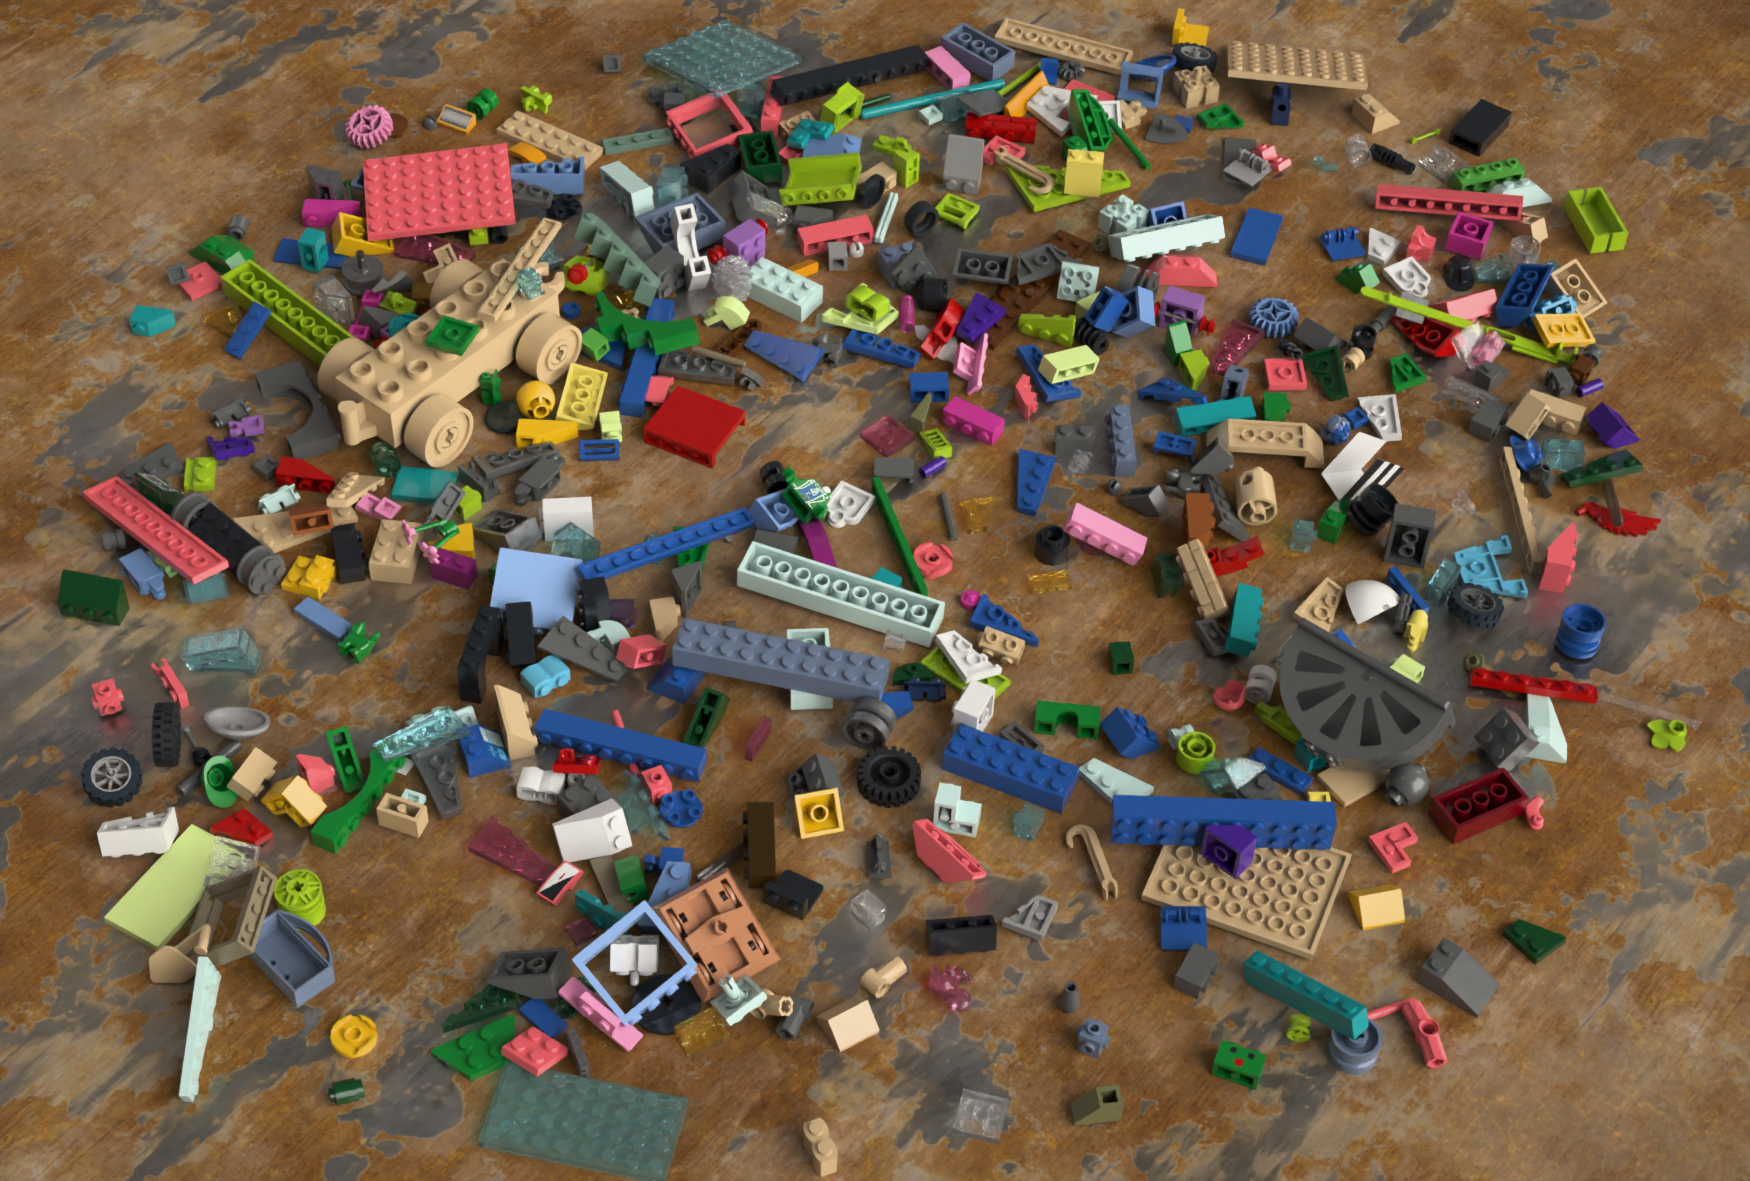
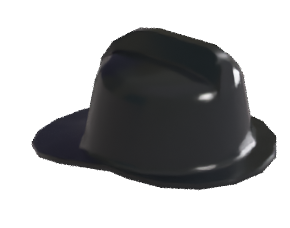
M1457 252L1456 256L1451 257L1443 266L1446 283L1451 289L1464 292L1473 288L1475 279L1471 261L1461 256L1460 252Z

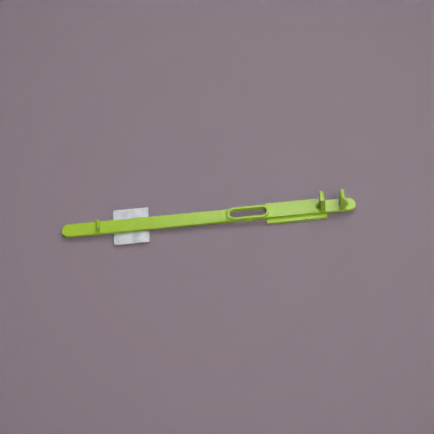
M1366 286L1360 290L1361 295L1397 307L1396 316L1419 324L1423 323L1424 317L1435 319L1498 342L1512 345L1513 351L1556 365L1558 361L1566 364L1575 362L1578 353V347L1574 348L1572 354L1562 352L1563 342H1560L1558 348H1546L1545 344L1427 307L1429 300L1402 292L1400 298L1391 295V292L1388 294ZM1488 331L1511 337L1514 341L1490 334Z

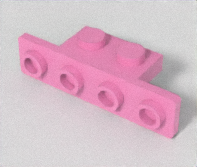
M986 333L974 342L973 349L962 342L956 349L953 373L968 381L966 394L969 396L978 391L982 386L981 379L984 373L985 352L988 346V334Z
M571 977L559 990L558 994L625 1051L630 1052L642 1039L643 1034L630 1024L625 1027L610 1007L575 977Z

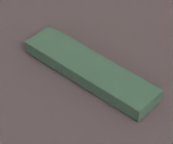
M670 128L601 140L605 155L674 143Z

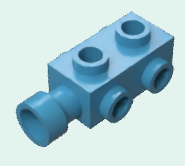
M1562 293L1555 295V299L1540 301V305L1534 307V312L1527 316L1524 322L1528 328H1533L1535 325L1531 319L1535 314L1576 313L1577 303L1575 299Z

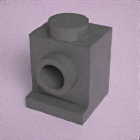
M1565 367L1547 369L1544 385L1549 386L1550 391L1553 392L1556 398L1570 396L1574 381Z

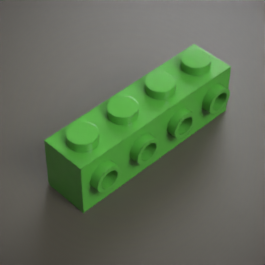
M1516 157L1460 169L1452 172L1450 186L1453 190L1484 193L1488 188L1503 184L1505 181H1519V179L1524 178L1525 169Z

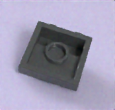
M1266 773L1261 776L1254 774L1245 784H1235L1230 794V799L1284 800L1278 794L1279 787Z

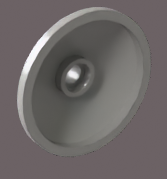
M225 706L208 711L204 715V724L209 730L221 737L241 741L266 731L270 726V718L267 714L257 709L242 706Z

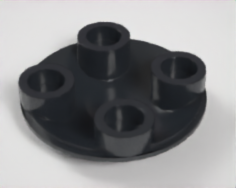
M566 194L562 198L553 199L550 208L546 209V212L554 219L568 220L577 217L582 212V205L574 199L573 195Z

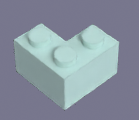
M940 783L934 804L933 825L944 832L976 838L982 804L960 800L961 786Z

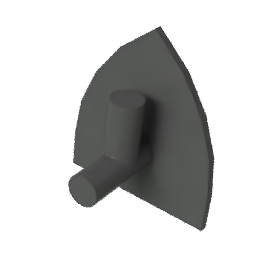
M1156 112L1145 140L1158 144H1173L1189 138L1185 128L1177 120Z

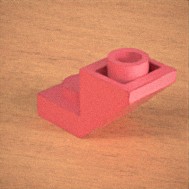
M1259 144L1255 150L1251 151V154L1254 153L1256 156L1269 162L1270 168H1272L1270 172H1280L1292 165L1290 158L1277 157L1274 145Z
M1023 374L1015 387L1014 400L1023 417L1028 419L1031 413H1035L1038 402H1036L1037 393L1031 392L1030 376Z
M651 376L646 401L651 402V405L662 406L669 397V387L674 384V377Z

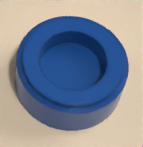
M568 302L562 306V315L566 319H576L581 314L580 305L575 302Z

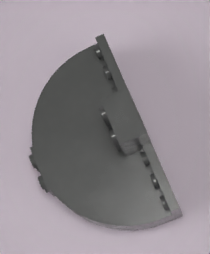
M1302 617L1283 654L1280 667V690L1285 709L1309 754L1316 758L1320 755L1326 759L1324 761L1326 764L1335 769L1338 766L1341 769L1345 767L1362 771L1386 770L1406 764L1421 756L1440 739L1447 727L1453 729L1456 720L1450 702Z

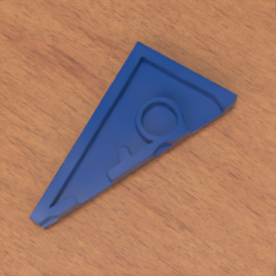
M1161 378L1158 382L1137 390L1138 398L1142 399L1147 395H1154V400L1181 402L1182 398L1191 399V403L1194 404L1207 403L1206 395L1169 378Z
M986 594L982 595L970 619V627L984 631L986 626L1025 640V644L1038 647L1039 639L1030 630L1028 632L1024 630L1017 619L1005 612L1000 605L995 606L990 602L989 596Z

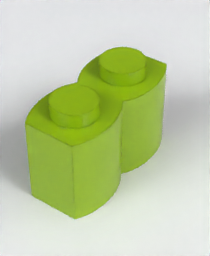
M861 285L847 294L845 306L852 312L860 313L867 320L876 321L889 312L890 301L884 295L874 293L870 288Z

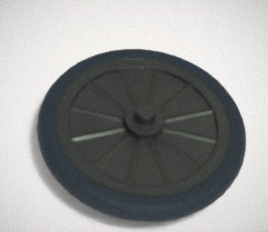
M515 401L496 403L488 410L485 417L488 428L501 434L516 431L519 419H526V416L519 411Z

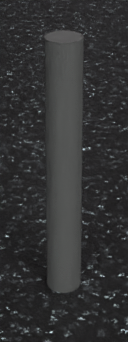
M946 493L940 494V500L950 540L957 541L958 535L948 496Z

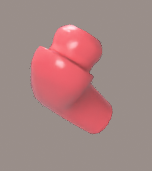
M1537 795L1527 803L1524 812L1526 821L1533 830L1541 829L1544 822L1543 817L1539 814V808L1544 803V800Z

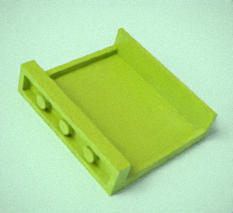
M859 152L789 158L790 174L785 188L779 189L783 206L853 200L862 169Z

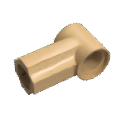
M892 956L877 969L870 968L862 975L860 984L873 996L880 998L888 991L894 981L907 972V967L899 956Z
M762 988L768 998L759 1007L750 1011L758 1019H764L766 1015L789 1016L793 1012L792 1006L794 1002L788 996L774 995L770 990Z

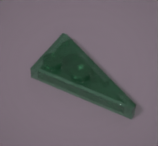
M488 984L481 992L469 999L464 1004V1009L457 1015L452 1013L446 1018L445 1022L441 1024L442 1031L446 1033L520 1008V998L515 992Z

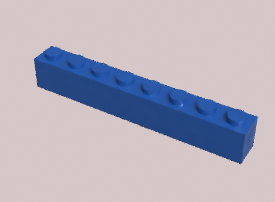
M654 298L651 306L646 307V318L643 317V320L673 321L675 315L674 300ZM649 345L634 348V356L630 357V369L626 370V382H623L621 387L622 395H619L617 399L620 415L644 417L648 404L646 395L651 376L657 374L662 354L655 355L654 349H650Z
M543 709L535 726L537 741L542 744H550L561 748H573L574 751L585 755H596L605 760L610 759L625 765L634 763L645 770L662 765L667 775L681 777L685 780L699 782L707 763L705 748L548 709Z

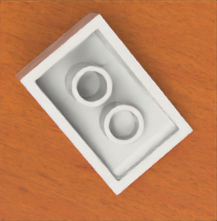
M612 798L552 824L562 862L565 860L567 862H574L612 855L632 846L623 809Z

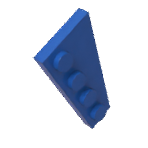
M1034 344L1017 346L1016 353L1046 402L1080 398L1082 391L1079 388H1074L1071 385V380L1051 384L1038 371L1044 354Z

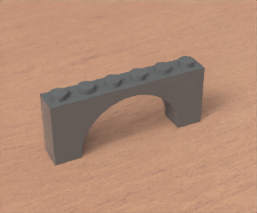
M299 360L255 373L257 388L263 400L276 397L291 398L304 403L312 411L309 421L301 429L286 436L288 450L292 458L305 460L340 449V432L338 428L334 429L335 425L332 416L328 417L327 407L325 403H321L322 399L319 391L315 392V384L312 379H309L307 368L302 367Z

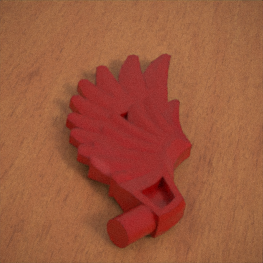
M1592 501L1586 502L1574 510L1576 516L1579 517L1586 514L1593 521L1596 520L1603 529L1607 528L1611 533L1614 530L1617 535L1622 533L1627 537L1629 534L1635 537L1638 534L1647 535L1648 531L1646 530H1656L1657 526L1655 524L1661 523V519L1639 516L1636 515V511L1626 510L1617 505L1612 507L1600 506Z

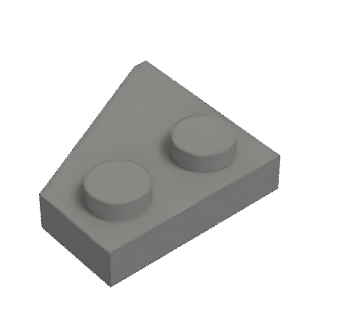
M1036 895L1028 904L1019 907L1014 915L1009 918L1005 917L1002 920L1001 927L1042 941L1058 908V902Z

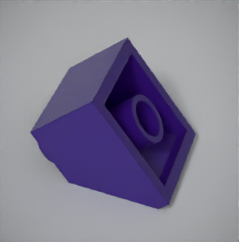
M1601 402L1585 417L1589 422L1587 426L1594 433L1597 432L1599 434L1598 440L1604 446L1609 445L1616 449L1640 440L1621 415L1604 402Z
M1208 825L1205 828L1201 855L1228 875L1237 879L1252 864L1257 837L1241 825Z

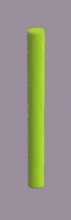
M1041 61L997 93L1004 96L1040 70Z

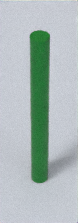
M1110 118L1108 120L1109 126L1146 170L1150 169L1151 164L1113 118Z

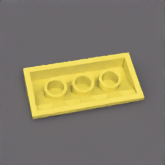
M571 363L555 420L578 422V430L594 429L608 373Z

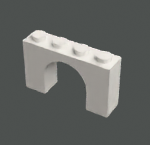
M693 204L675 207L670 221L677 251L684 255V278L688 291L706 288L711 275L707 256L699 257L695 241L697 217Z

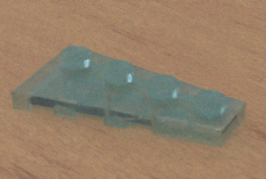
M447 706L375 742L373 748L380 758L386 762L469 736L471 732L470 728Z

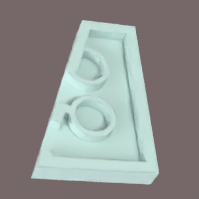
M1095 758L1079 768V776L1110 804H1112L1113 795L1148 796L1154 790L1153 786Z

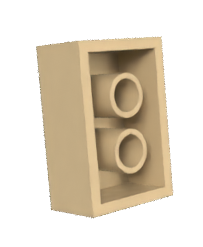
M382 519L368 563L371 580L411 584L421 553L418 542L420 541L421 544L424 542L423 531L412 535L413 544L408 545L406 538L403 536L402 521ZM406 522L409 528L422 526V523Z

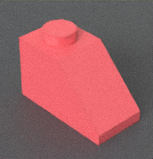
M303 754L296 755L299 775L308 783L309 788L314 793L319 794L335 785L333 778L335 771L331 764H326L321 757Z

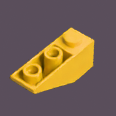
M519 419L516 432L517 449H526L528 445L550 441L555 445L578 438V422L537 419Z

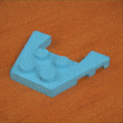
M1507 535L1500 536V539L1496 541H1486L1485 545L1479 547L1475 545L1453 554L1452 559L1461 583L1479 584L1485 589H1490L1492 593L1518 598H1527L1528 596L1523 579L1502 580L1494 555L1511 553L1512 547Z

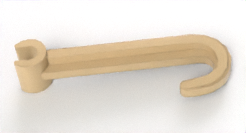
M999 146V152L994 151L997 164H1007L1045 185L1042 188L1031 185L1029 190L1033 193L1046 194L1053 188L1054 182L1049 174L1009 154L1005 146Z
M1086 825L1072 827L1066 834L1068 848H1073L1072 837L1079 834L1083 837L1102 888L1103 899L1108 901V892H1112L1115 899H1117L1118 884L1111 875L1095 831Z

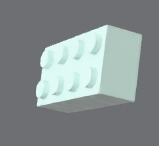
M763 257L740 277L742 295L800 323L823 303L822 285Z
M829 628L787 629V639L830 647ZM789 689L791 710L833 709V698Z

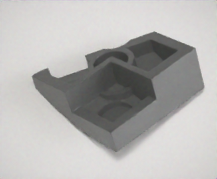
M401 270L391 281L383 278L372 291L374 293H387L388 291L408 293L412 292V283L417 282L406 271Z

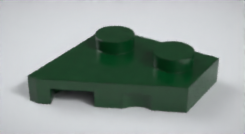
M1521 919L1507 927L1502 934L1535 965L1562 946L1567 939L1564 935Z

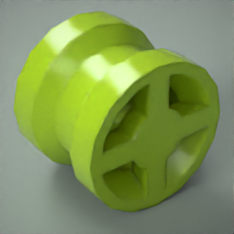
M1304 1014L1289 1016L1287 1037L1294 1042L1307 1041L1310 1038L1309 1028L1311 1026V1019Z

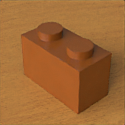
M327 502L288 509L293 536L334 528L331 509L327 507Z

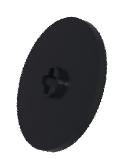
M657 975L639 985L632 997V1009L673 975ZM683 979L677 984L679 988L670 996L665 994L659 999L661 1003L655 1009L644 1011L641 1014L642 1019L637 1023L646 1031L657 1035L677 1034L692 1026L700 1014L701 999L689 980L685 981ZM664 1002H668L669 1007H664Z

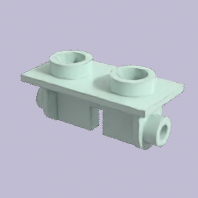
M295 484L290 486L284 485L277 492L262 496L257 509H261L263 514L277 513L282 510L279 503L282 502L284 507L287 508L298 503L301 497L298 492L294 493Z

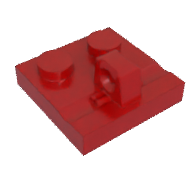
M561 748L559 757L553 763V773L597 774L601 768V758H596V755L591 754L583 755V758L575 757L573 748Z

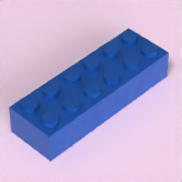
M961 723L947 745L942 761V770L1062 814L1078 783L1080 768Z

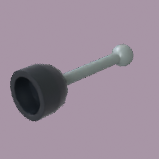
M187 725L183 726L182 732L187 735L195 749L192 752V759L197 766H201L211 758V755L206 748L198 747L190 733V727Z

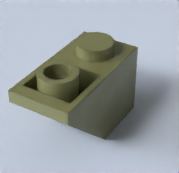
M1119 1085L1096 1087L1070 1103L1074 1126L1120 1121L1122 1118L1124 1105Z

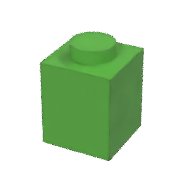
M592 327L582 333L581 350L596 362L610 351L608 340Z

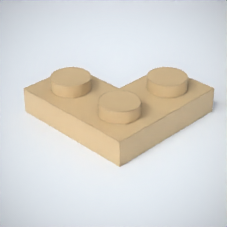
M450 243L433 250L439 265L423 272L427 283H435L441 272L448 265L457 261Z

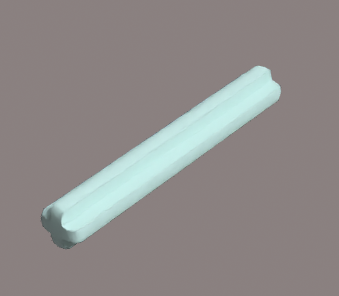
M890 192L874 234L873 241L875 243L881 244L884 240L898 201L897 193Z

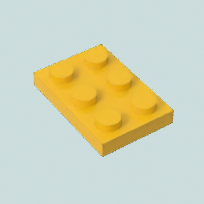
M1581 313L1535 314L1531 319L1546 348L1558 347L1560 342H1563V347H1585L1596 342Z

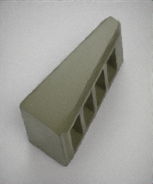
M931 393L926 394L910 415L909 430L918 434L924 431L931 410Z

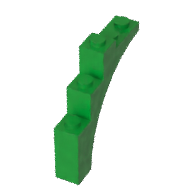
M603 291L596 293L597 301H594L596 311L599 312V317L596 318L598 325L594 327L608 342L622 339L623 343L627 342L629 350L649 345L650 349H654L655 355L700 344L698 330L693 318L665 322L635 318L615 308L607 300Z

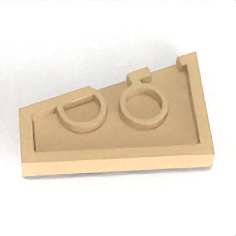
M1326 577L1294 612L1292 617L1298 622L1303 617L1329 632L1343 588Z

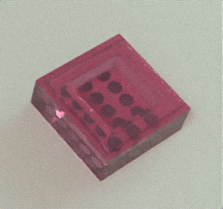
M585 916L565 926L566 933L576 946L596 936V930Z

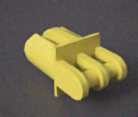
M1423 610L1414 611L1406 625L1404 638H1408L1407 649L1410 651H1415L1418 642H1424L1426 636L1428 616Z

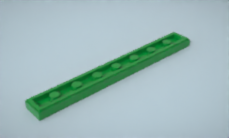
M873 477L871 484L872 495L875 496V502L913 591L928 597V589L880 477Z

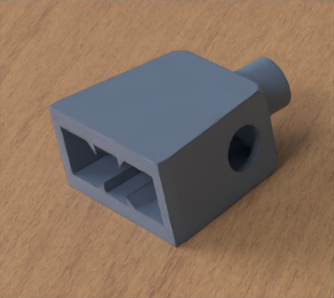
M1230 365L1224 376L1220 399L1229 400L1244 395L1249 374L1248 369ZM1235 391L1236 393L1234 396H1231L1229 392Z

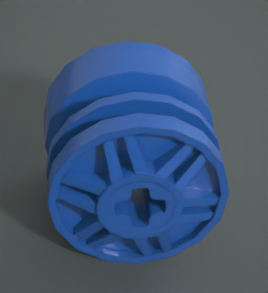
M1573 604L1568 606L1563 611L1556 634L1555 643L1557 648L1572 658L1587 659L1594 656L1598 651L1606 626L1604 615L1590 605Z

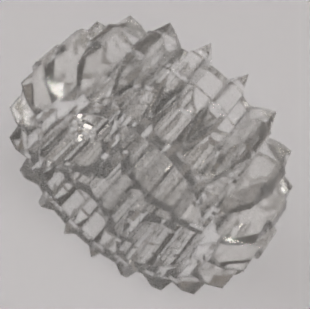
M730 255L722 257V260L718 261V265L714 266L715 272L712 273L713 279L711 281L713 285L711 288L714 289L713 295L716 296V300L721 296H730L738 299L740 302L747 301L750 289H753L751 286L754 281L752 280V275L754 274L751 272L752 266H749L748 261L740 256Z

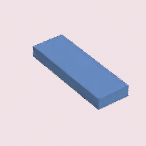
M310 597L304 599L294 608L296 615L338 642H341L349 634L347 629L352 625L351 623Z

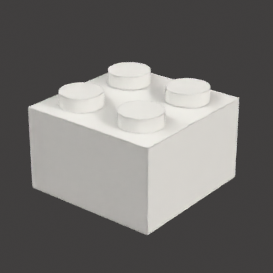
M973 679L968 686H964L960 700L954 702L951 711L954 713L950 724L953 726L952 736L960 723L984 731L993 716L995 688Z

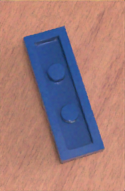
M254 301L224 350L242 359L271 314V311Z
M1396 566L1388 568L1386 585L1393 589L1399 597L1403 593L1412 596L1411 604H1409L1410 615L1412 616V613L1416 610H1423L1428 614L1429 606Z
M1260 747L1247 759V766L1261 774L1266 773L1271 780L1300 796L1304 794L1313 782L1312 776Z

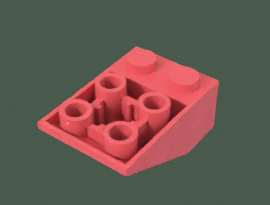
M1572 522L1548 547L1540 573L1539 589L1563 593L1565 586L1570 585L1571 574L1569 573L1574 572L1576 561L1572 560V558H1575L1577 546H1574L1578 537V532L1575 531V523Z

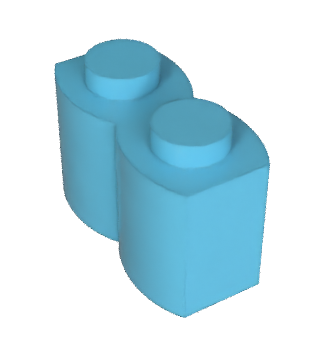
M549 655L538 664L530 665L521 671V683L535 698L547 695L553 688L566 685L570 680V669L559 658Z

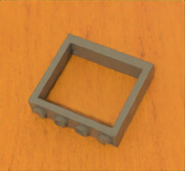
M259 866L206 887L189 935L206 923L211 926L207 954L199 955L195 953L193 948L185 956L194 961L196 965L198 957H208L216 968L254 953L277 877L264 867ZM246 895L232 940L210 948L223 905Z

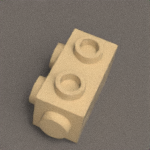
M986 626L984 632L979 633L976 641L979 644V652L981 654L984 653L988 658H998L1006 665L1014 664L1017 666L1025 649V640Z

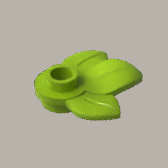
M1659 719L1647 724V728L1655 733L1651 740L1652 746L1659 749L1670 746L1676 752L1684 748L1686 744L1684 738L1687 734V729L1682 721L1672 720L1667 722Z

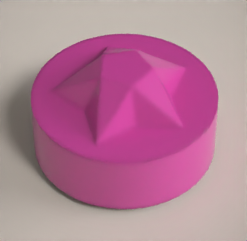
M973 590L965 591L961 595V606L966 610H975L981 596Z

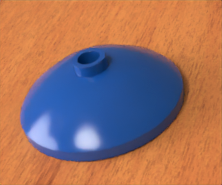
M1165 54L1149 57L1134 64L1158 68L1165 67L1163 74L1165 75L1175 65L1177 60L1175 55ZM1129 74L1132 78L1150 80V82L1157 79V77Z

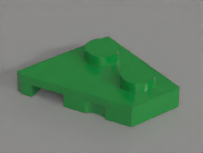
M1226 103L1197 113L1196 119L1206 129L1244 127V121Z
M1406 353L1390 358L1389 368L1395 393L1426 382V375Z

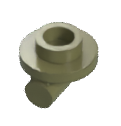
M1103 234L1098 235L1093 241V249L1098 253L1105 252L1109 254L1108 237Z
M1469 651L1464 656L1463 663L1469 671L1471 668H1486L1487 666L1484 663L1483 655L1478 651Z

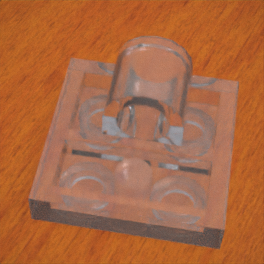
M1437 145L1432 146L1428 150L1426 157L1420 159L1418 166L1443 184L1451 180L1453 171L1469 168V164L1447 148H1440Z

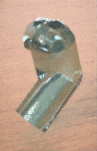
M1322 155L1314 157V166L1324 172H1338V163L1323 162L1324 157Z

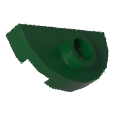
M908 663L896 669L893 675V686L904 685V681L913 678L930 682L935 676L932 670L925 665Z

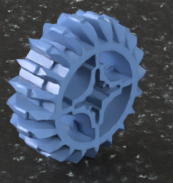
M1273 296L1271 298L1264 297L1263 300L1258 299L1257 302H1253L1249 309L1248 323H1250V328L1254 329L1255 333L1259 332L1260 336L1273 337L1274 340L1276 337L1282 339L1283 336L1288 337L1290 333H1293L1296 326H1298L1299 315L1297 308L1293 307V303H1287V299L1281 300L1280 297L1276 299Z

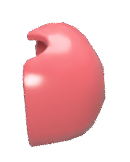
M1228 680L1225 687L1220 688L1218 686L1213 696L1215 705L1224 711H1234L1240 708L1246 700L1244 684L1239 681Z

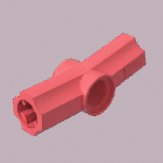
M1416 999L1409 1001L1402 1007L1401 1011L1415 1033V1042L1421 1048L1426 1065L1431 1067V1069L1439 1068L1447 1063V1057L1438 1034L1439 1025L1429 1017L1420 1001Z

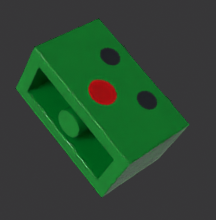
M1222 1040L1213 1063L1211 1075L1256 1090L1267 1055L1257 1050L1241 1047L1234 1042Z

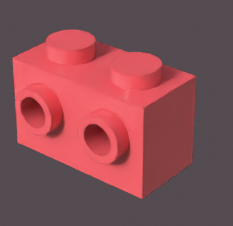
M650 634L621 639L616 659L623 662L624 666L633 669L662 664L667 644Z

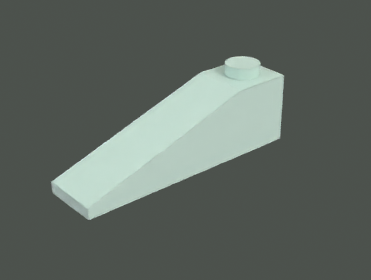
M1526 694L1525 725L1540 742L1526 757L1566 764L1567 743L1550 697Z

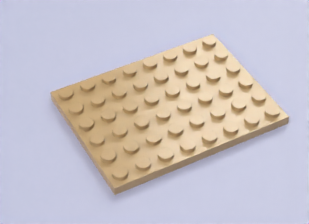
M1232 41L1227 44L1228 77L1367 90L1368 87L1363 55L1357 52L1343 54L1342 51L1337 50L1333 52H1326L1324 49L1312 51L1306 47L1292 49L1291 46H1282L1281 48L1275 47L1273 44L1261 46L1255 42L1242 44L1240 41Z
M1163 845L1142 893L1141 900L1160 907L1206 906V923L1310 960L1313 959L1352 856L1350 853L1332 847L1330 850L1255 848L1252 864L1237 879H1234L1201 855L1202 846Z

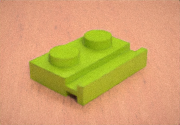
M196 457L195 460L186 458L185 492H188V490H194V492L214 491L217 464L214 457Z

